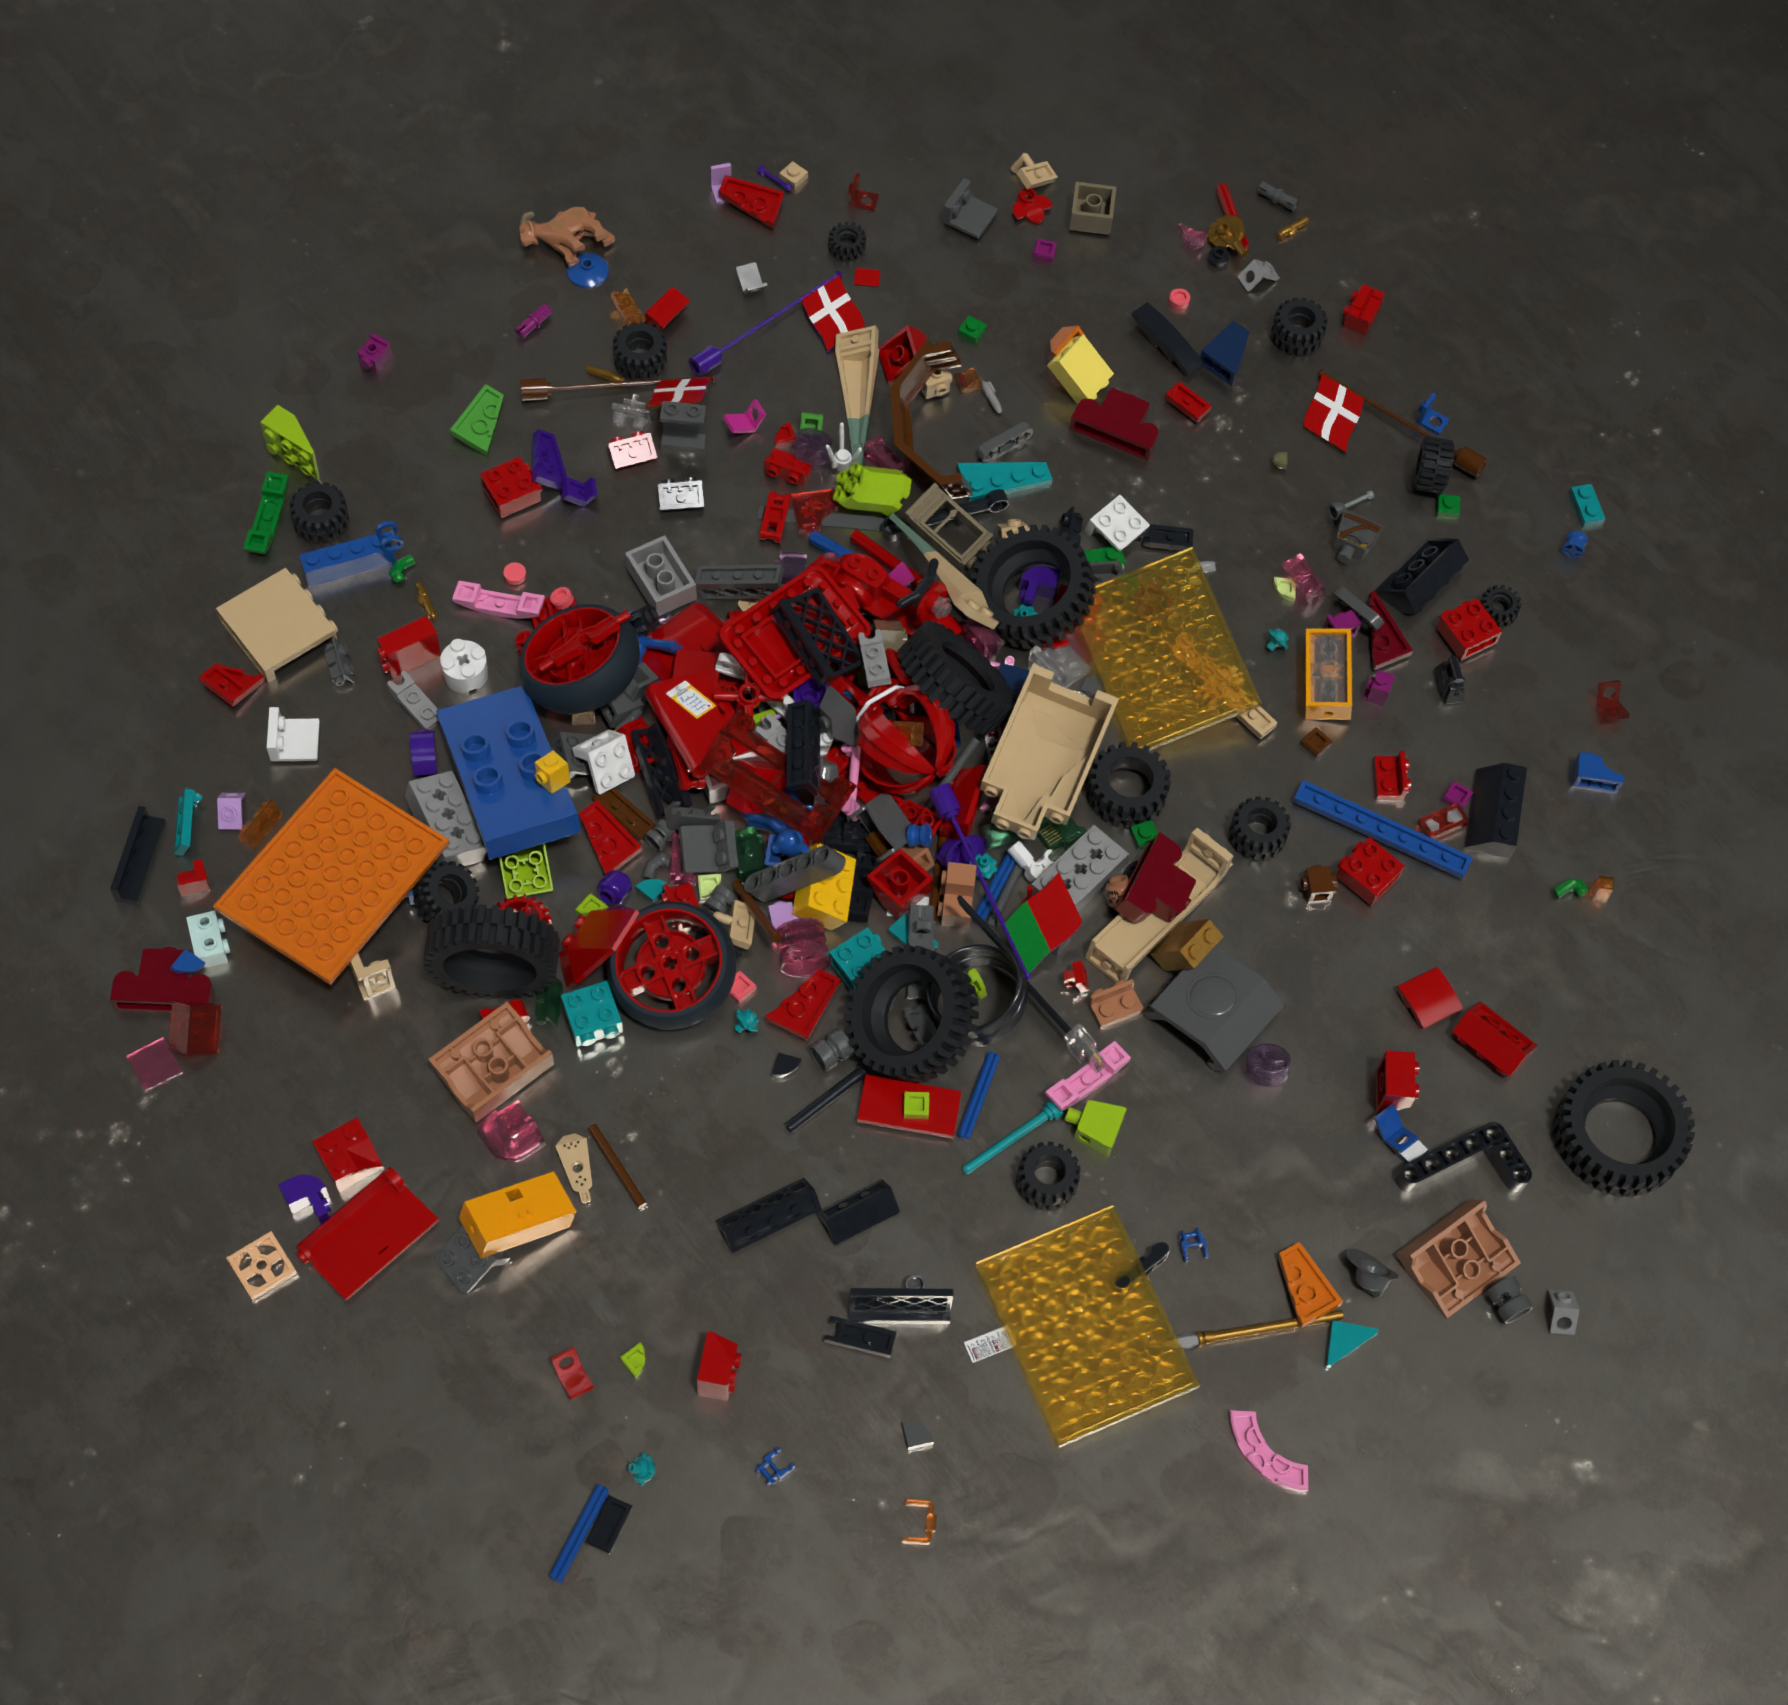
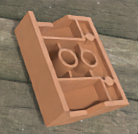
M505 1002L428 1059L456 1100L475 1123L554 1065L552 1052L549 1049L543 1048L531 1034L525 1021L508 1002Z
M1468 1200L1396 1253L1408 1275L1444 1318H1449L1521 1264L1507 1238L1495 1230L1486 1215L1487 1203L1485 1200Z

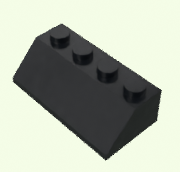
M1427 538L1375 592L1381 599L1400 613L1416 614L1423 609V606L1429 600L1436 596V593L1443 586L1449 583V580L1456 573L1462 570L1463 566L1469 561V558L1459 539Z
M1501 763L1476 769L1465 850L1506 859L1511 858L1517 847L1527 767Z

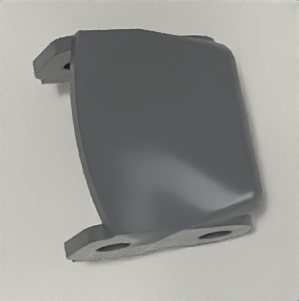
M881 793L847 817L848 821H850L855 816H858L869 833L878 828L885 839L893 846L876 859L878 863L907 843V828L911 823L890 794L883 795Z

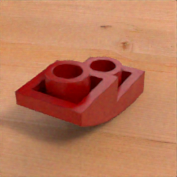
M909 799L901 809L911 824H916L917 826L930 824L932 838L945 820L940 819L937 813L927 807L923 808Z

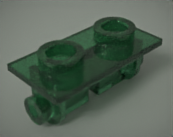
M557 977L555 982L551 983V987L548 989L544 988V991L541 993L537 992V999L544 1000V1002L536 1003L534 1019L539 1025H545L546 1021H549L555 1027L558 1025V1017L561 1014L560 997L563 993V985Z

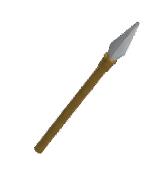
M1342 1310L1329 1312L1306 1326L1332 1322V1320H1343ZM1296 1317L1218 1331H1197L1196 1334H1181L1150 1345L1148 1348H1191L1196 1345L1203 1346L1204 1344L1215 1343L1220 1340L1298 1328L1300 1325Z

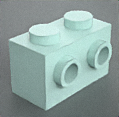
M215 910L186 917L194 955L205 962L203 968L228 963L226 954L231 952L228 940L222 937V933L226 932L223 918L218 919Z

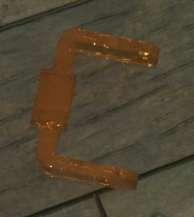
M905 1500V1505L929 1507V1511L926 1515L925 1527L927 1539L903 1537L902 1543L929 1545L932 1542V1532H936L937 1515H934L933 1502Z

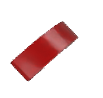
M835 745L825 756L827 761L837 764L840 780L849 783L851 758ZM859 770L856 796L859 802L865 805L882 793L883 795L890 794L900 809L904 806L905 801L896 794L885 792L878 788Z

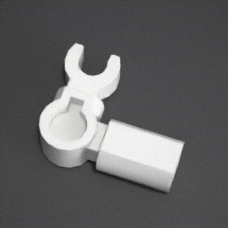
M1020 840L1007 849V852L1021 869H1025V877L1032 883L1055 862H1051L1048 859V855L1052 852L1051 849L1045 851L1040 859L1034 861V857Z

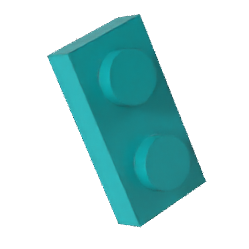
M1592 484L1571 487L1569 493L1582 526L1604 524L1606 518Z

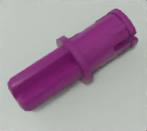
M543 304L533 314L527 315V319L514 329L515 333L518 336L521 334L520 338L525 339L535 328H540V324L552 314V309L549 305Z

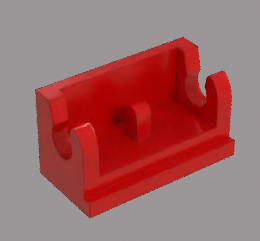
M672 286L645 312L643 322L646 325L648 323L653 324L654 328L658 327L660 332H662L666 325L690 304V300Z

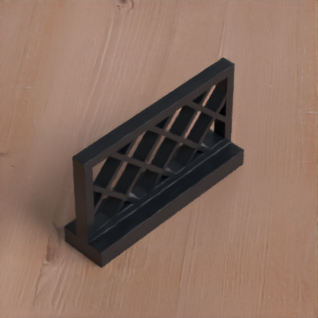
M819 587L790 599L784 598L779 600L771 610L772 615L819 688L827 685L833 679L864 666L861 652ZM815 595L820 603L819 607L808 603L809 597ZM796 604L803 607L802 615L796 613L791 605ZM807 609L818 613L817 620L806 617ZM822 615L830 618L832 621L831 626L821 622ZM804 622L815 626L814 634L807 631ZM819 628L830 632L829 639L818 636ZM834 634L842 637L844 640L843 645L833 641ZM816 642L827 645L826 653L819 650ZM831 647L842 651L841 658L830 655ZM846 653L853 655L857 662L851 663L846 661ZM832 661L840 664L839 670L834 672L828 662Z
M851 1288L849 1320L864 1324H950L953 1289Z

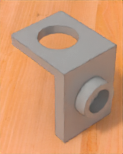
M1256 259L1238 275L1239 280L1249 292L1263 277L1274 281L1280 279L1269 262ZM1253 271L1255 275L1254 280L1248 283L1246 275L1248 272Z
M756 262L735 268L743 295L764 290L768 286L767 283L762 284Z
M1549 1290L1548 1296L1553 1308L1550 1333L1575 1335L1580 1309L1574 1292ZM1562 1317L1571 1319V1324L1566 1328L1557 1326V1321Z

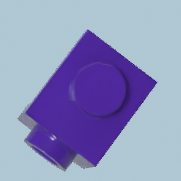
M569 477L561 480L562 498L566 501L584 507L597 497L596 480L594 478L588 479L585 483Z

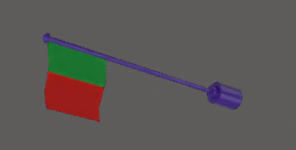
M950 783L935 787L928 794L940 819L952 820L972 865H977L956 820L961 806ZM977 865V876L1020 963L1026 980H1029L1032 977L1031 972L1049 953L1071 938L1083 923L1081 916L1058 871L1046 887L1024 902L1004 922Z

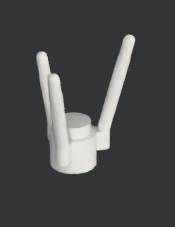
M842 422L839 429V451L833 455L830 446H825L832 463L831 467L833 469L836 468L838 471H845L846 468L853 465L862 451V448L859 447L852 457L850 452L844 449V423Z

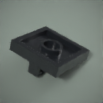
M825 811L824 845L836 851L871 852V846L865 838L870 833L860 819L848 821V816L844 812Z

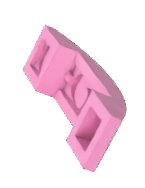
M458 581L452 600L459 605L481 613L522 619L539 617L545 595L523 592L522 596L483 590L480 584Z
M1116 1041L1097 1054L1102 1061L1101 1067L1096 1062H1089L1068 1079L1060 1080L1045 1092L1061 1111L1075 1105L1090 1095L1130 1061L1131 1057Z

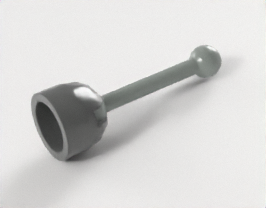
M1367 491L1365 495L1346 504L1340 501L1328 504L1327 512L1331 519L1337 520L1343 516L1346 508L1365 499H1372L1374 492Z

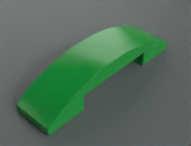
M266 472L261 488L262 498L252 530H248L243 546L244 551L266 554L269 550L282 516L288 489V475Z

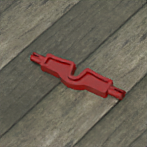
M626 609L615 617L611 614L597 624L581 629L568 642L549 653L550 657L539 663L538 666L544 672L554 665L560 667L569 660L583 654V644L586 641H590L594 645L599 644L608 636L621 629L620 624L632 618L630 613Z

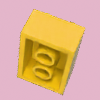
M817 842L809 848L813 850L823 845ZM839 851L837 852L846 859L843 870L834 876L796 890L792 912L797 917L831 931L847 923L856 865L855 858Z

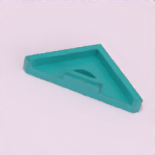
M1332 1320L1326 1367L1330 1368L1339 1360L1358 1349L1362 1344L1376 1336L1379 1329Z

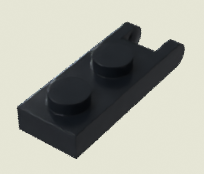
M830 1316L828 1322L838 1325L835 1337L825 1335L824 1342L886 1358L891 1357L897 1331Z

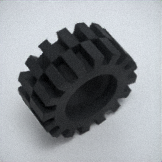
M845 222V225L838 223V227L834 225L829 232V252H831L833 257L836 255L837 260L843 258V262H846V259L852 262L854 257L856 260L860 259V255L863 256L866 249L864 229L861 230L860 225L855 227L853 222L851 225H848V222ZM843 239L853 240L855 243L846 245L842 244L840 241Z
M1494 585L1493 588L1490 586L1487 588V591H1484L1480 600L1499 628H1502L1503 624L1507 627L1510 623H1513L1522 605L1520 603L1521 598L1517 597L1518 593L1516 591L1512 593L1511 587L1508 590L1505 589V585H1501L1500 588H1498V585ZM1492 602H1501L1507 606L1508 610H1498L1493 607Z

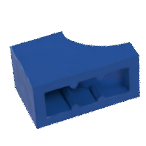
M1579 752L1573 765L1572 787L1618 794L1624 784V775L1610 770L1602 761V756L1594 755L1591 752Z

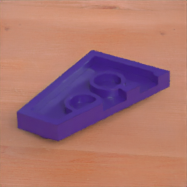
M538 429L533 433L532 481L562 491L561 480L567 477L555 435Z

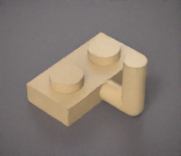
M1023 153L1011 166V171L1018 175L1027 190L1053 183L1058 178L1047 161L1034 164L1027 153Z
M735 900L731 905L730 915L717 911L713 913V916L721 923L728 925L727 932L732 939L733 945L748 950L752 945L755 916L745 903Z

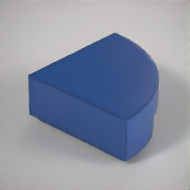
M185 949L171 966L170 970L178 974L195 973L205 966V962Z

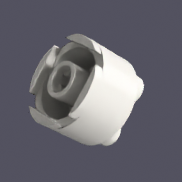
M455 639L443 650L440 664L443 679L448 688L458 693H469L470 690H478L483 687L488 679V666L485 650L480 645L468 640Z

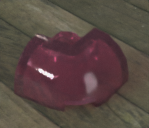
M971 618L959 621L962 627L959 635L963 637L964 641H969L973 644L972 647L981 651V655L984 658L995 661L997 649L1004 645V640L995 630Z
M518 1100L500 1112L495 1110L481 1121L477 1128L478 1136L496 1159L500 1158L505 1161L515 1160L517 1162L546 1146L536 1123L531 1116H528Z

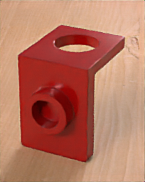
M574 1347L551 1358L558 1379L571 1400L594 1389ZM564 1358H573L569 1366L560 1367V1362Z

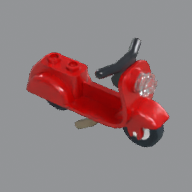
M844 554L836 560L842 566L834 578L835 583L842 588L851 586L860 608L877 617L874 620L900 621L909 637L913 635L923 622L928 620L931 622L935 621L939 625H945L947 629L954 630L956 635L962 631L959 622L949 614L952 605H950L946 585L941 581L933 583L939 561L936 558L930 560L926 577L915 591L890 578L884 567L866 554Z

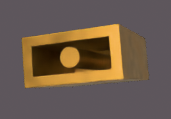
M1210 919L1179 922L1150 954L1164 971L1194 969L1224 936Z

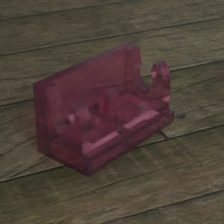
M877 435L864 444V457L875 467L896 469L904 474L911 470L910 461L907 459L902 461L884 445L881 435Z
M1301 553L1282 564L1284 571L1293 580L1308 604H1312V599L1315 596L1319 599L1325 597V585Z
M672 833L671 885L678 886L691 882L692 886H697L698 873L683 872L680 835Z

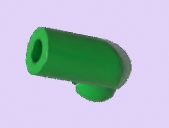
M408 554L392 564L389 575L395 583L404 580L405 576L402 571L415 564L412 555Z
M1569 878L1553 888L1558 898L1570 891L1576 892L1578 896L1582 897L1589 891L1583 880Z

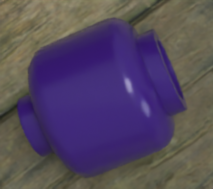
M611 870L606 873L597 885L598 897L607 905L621 904L632 890V883L628 875L617 870Z

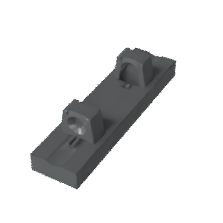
M909 905L908 945L914 947L916 945L933 951L934 906ZM918 930H926V931H927V934H925V933H916V932H917ZM917 981L907 985L906 999L927 1000L926 988L928 981Z

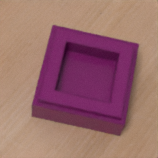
M1037 238L1032 259L1053 263L1057 242Z
M1453 781L1441 801L1462 812L1473 791Z

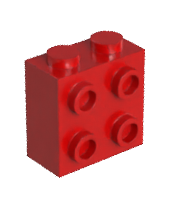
M520 456L480 473L482 487L501 518L541 501V484L532 481V470L528 463L524 464Z
M1478 598L1470 602L1464 601L1453 610L1448 609L1439 616L1436 626L1460 661L1497 644L1502 634V630Z
M1369 837L1364 843L1360 841L1352 850L1353 854L1349 858L1344 856L1337 865L1339 870L1336 877L1372 906L1401 877L1405 865Z

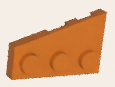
M1300 1242L1279 1253L1278 1260L1300 1328L1305 1327L1342 1305L1343 1300Z

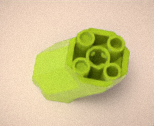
M855 462L846 468L845 471L842 470L838 473L833 499L847 509L882 512L889 516L891 513L900 510L903 505L900 501L902 498L907 499L909 496L912 479L896 469L863 466Z

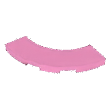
M1230 1410V1426L1235 1443L1251 1467L1261 1476L1280 1487L1307 1493L1309 1490L1308 1465L1287 1460L1269 1448L1259 1430L1256 1412Z

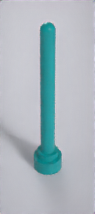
M1051 1100L1044 1104L1041 1113L965 1164L963 1172L966 1174L971 1173L1046 1120H1057L1064 1114L1063 1111Z

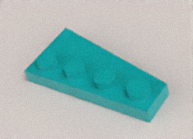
M1046 462L957 463L956 467L958 473H962L972 487L973 496L967 497L969 502L985 498L989 492L996 489H1003L1006 494L1051 485L1053 480Z

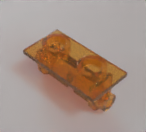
M627 288L623 293L618 291L611 293L610 300L616 306L625 325L630 326L632 322L640 324V322L646 320Z
M273 799L261 803L259 809L252 816L254 821L249 820L239 830L238 838L243 842L247 840L253 849H256L283 816L282 811Z

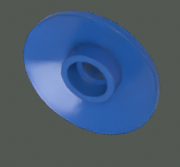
M593 253L579 254L576 256L579 259V263L570 268L567 265L569 280L583 288L599 286L607 279L609 274V267L605 259Z

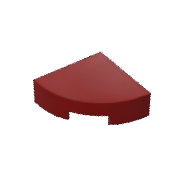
M790 422L782 425L781 429L776 433L775 448L796 444V437Z

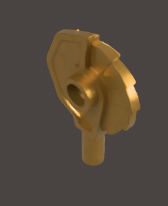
M1224 215V217L1215 219V222L1209 226L1210 229L1207 233L1210 243L1215 247H1223L1225 249L1230 247L1232 250L1235 249L1242 258L1246 257L1248 251L1241 243L1246 234L1243 221L1232 215Z

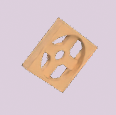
M272 1231L227 1257L229 1264L252 1301L297 1274ZM268 1246L276 1250L268 1255H264L259 1252L257 1247ZM248 1253L252 1259L251 1265L240 1271L242 1259ZM283 1259V1272L275 1277L271 1271L272 1265ZM259 1261H265L267 1264L262 1270L257 1268ZM258 1274L262 1275L266 1283L256 1287L248 1284L247 1280Z

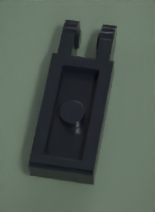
M650 604L630 613L632 618L628 619L629 622H633L634 630L638 635L659 625L658 613Z
M1163 1241L1157 1243V1245L1151 1248L1150 1255L1147 1258L1140 1257L1132 1265V1270L1128 1273L1124 1271L1114 1279L1112 1291L1117 1297L1125 1294L1167 1259L1170 1250L1168 1244Z

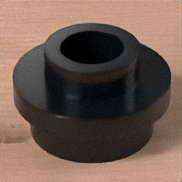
M1214 247L1210 250L1208 257L1212 265L1221 267L1228 262L1230 255L1225 248Z

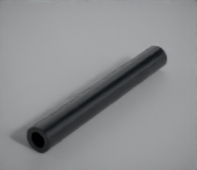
M859 1066L784 1123V1126L790 1133H793L865 1078L867 1073Z

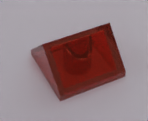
M172 1000L169 1049L185 1055L217 1054L219 1052L222 1005Z

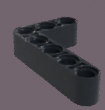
M1490 1122L1405 1164L1396 1178V1183L1404 1192H1412L1484 1155L1487 1156L1506 1187L1513 1192H1520L1531 1180L1532 1171L1504 1127L1497 1122ZM1487 1133L1493 1134L1496 1140L1489 1138ZM1467 1143L1474 1145L1476 1150L1470 1149ZM1446 1154L1453 1155L1456 1160L1449 1159ZM1500 1154L1507 1155L1510 1160L1503 1159ZM1425 1164H1431L1435 1170L1428 1169ZM1405 1174H1410L1415 1180H1408ZM1513 1174L1521 1176L1523 1181L1517 1180Z

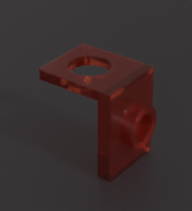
M856 173L853 183H850L848 188V195L851 196L850 207L875 211L879 194L859 190L860 174ZM863 197H870L873 202L871 204H863L861 199Z
M1620 680L1598 683L1596 707L1607 721L1629 718L1628 711L1619 702ZM1614 687L1615 690L1611 696H1603L1606 688Z

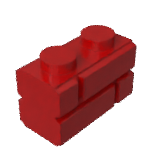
M1365 284L1361 285L1359 291L1354 290L1350 299L1352 304L1345 307L1342 317H1345L1344 327L1351 330L1355 329L1356 332L1364 335L1367 334L1382 305L1385 296L1384 292L1373 289Z

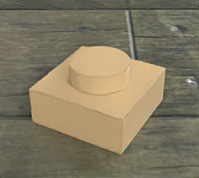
M793 161L779 173V179L785 183H790L794 189L808 178V171Z

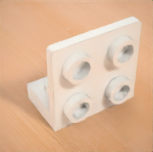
M1119 495L1089 520L1084 532L1089 537L1095 532L1101 533L1120 552L1147 530L1150 525Z
M269 707L267 751L270 761H317L319 719H285V716H281L279 707Z
M608 729L572 748L575 757L588 761L595 790L598 794H602L635 776L625 734Z

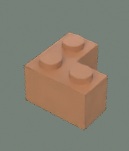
M948 862L947 871H942L940 895H944V901L939 902L937 916H942L941 925L969 928L971 917L959 905L957 897L961 895L972 907L977 865Z

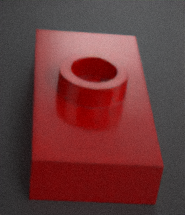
M1180 381L1165 394L1164 398L1196 423L1208 414L1212 405Z

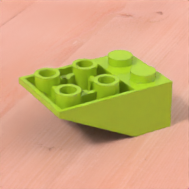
M276 405L260 422L267 450L274 455L277 454L282 457L289 465H295L300 468L305 475H311L318 480L320 475L315 453L294 414Z
M545 843L499 857L507 898H513L514 894L521 897L524 893L532 895L553 891Z

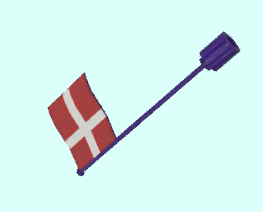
M836 271L834 276L721 349L709 345L689 358L688 362L695 375L698 377L703 376L722 363V352L802 302L809 321L822 338L827 353L836 347V334L865 328V323L860 311L845 290L841 280L842 273Z

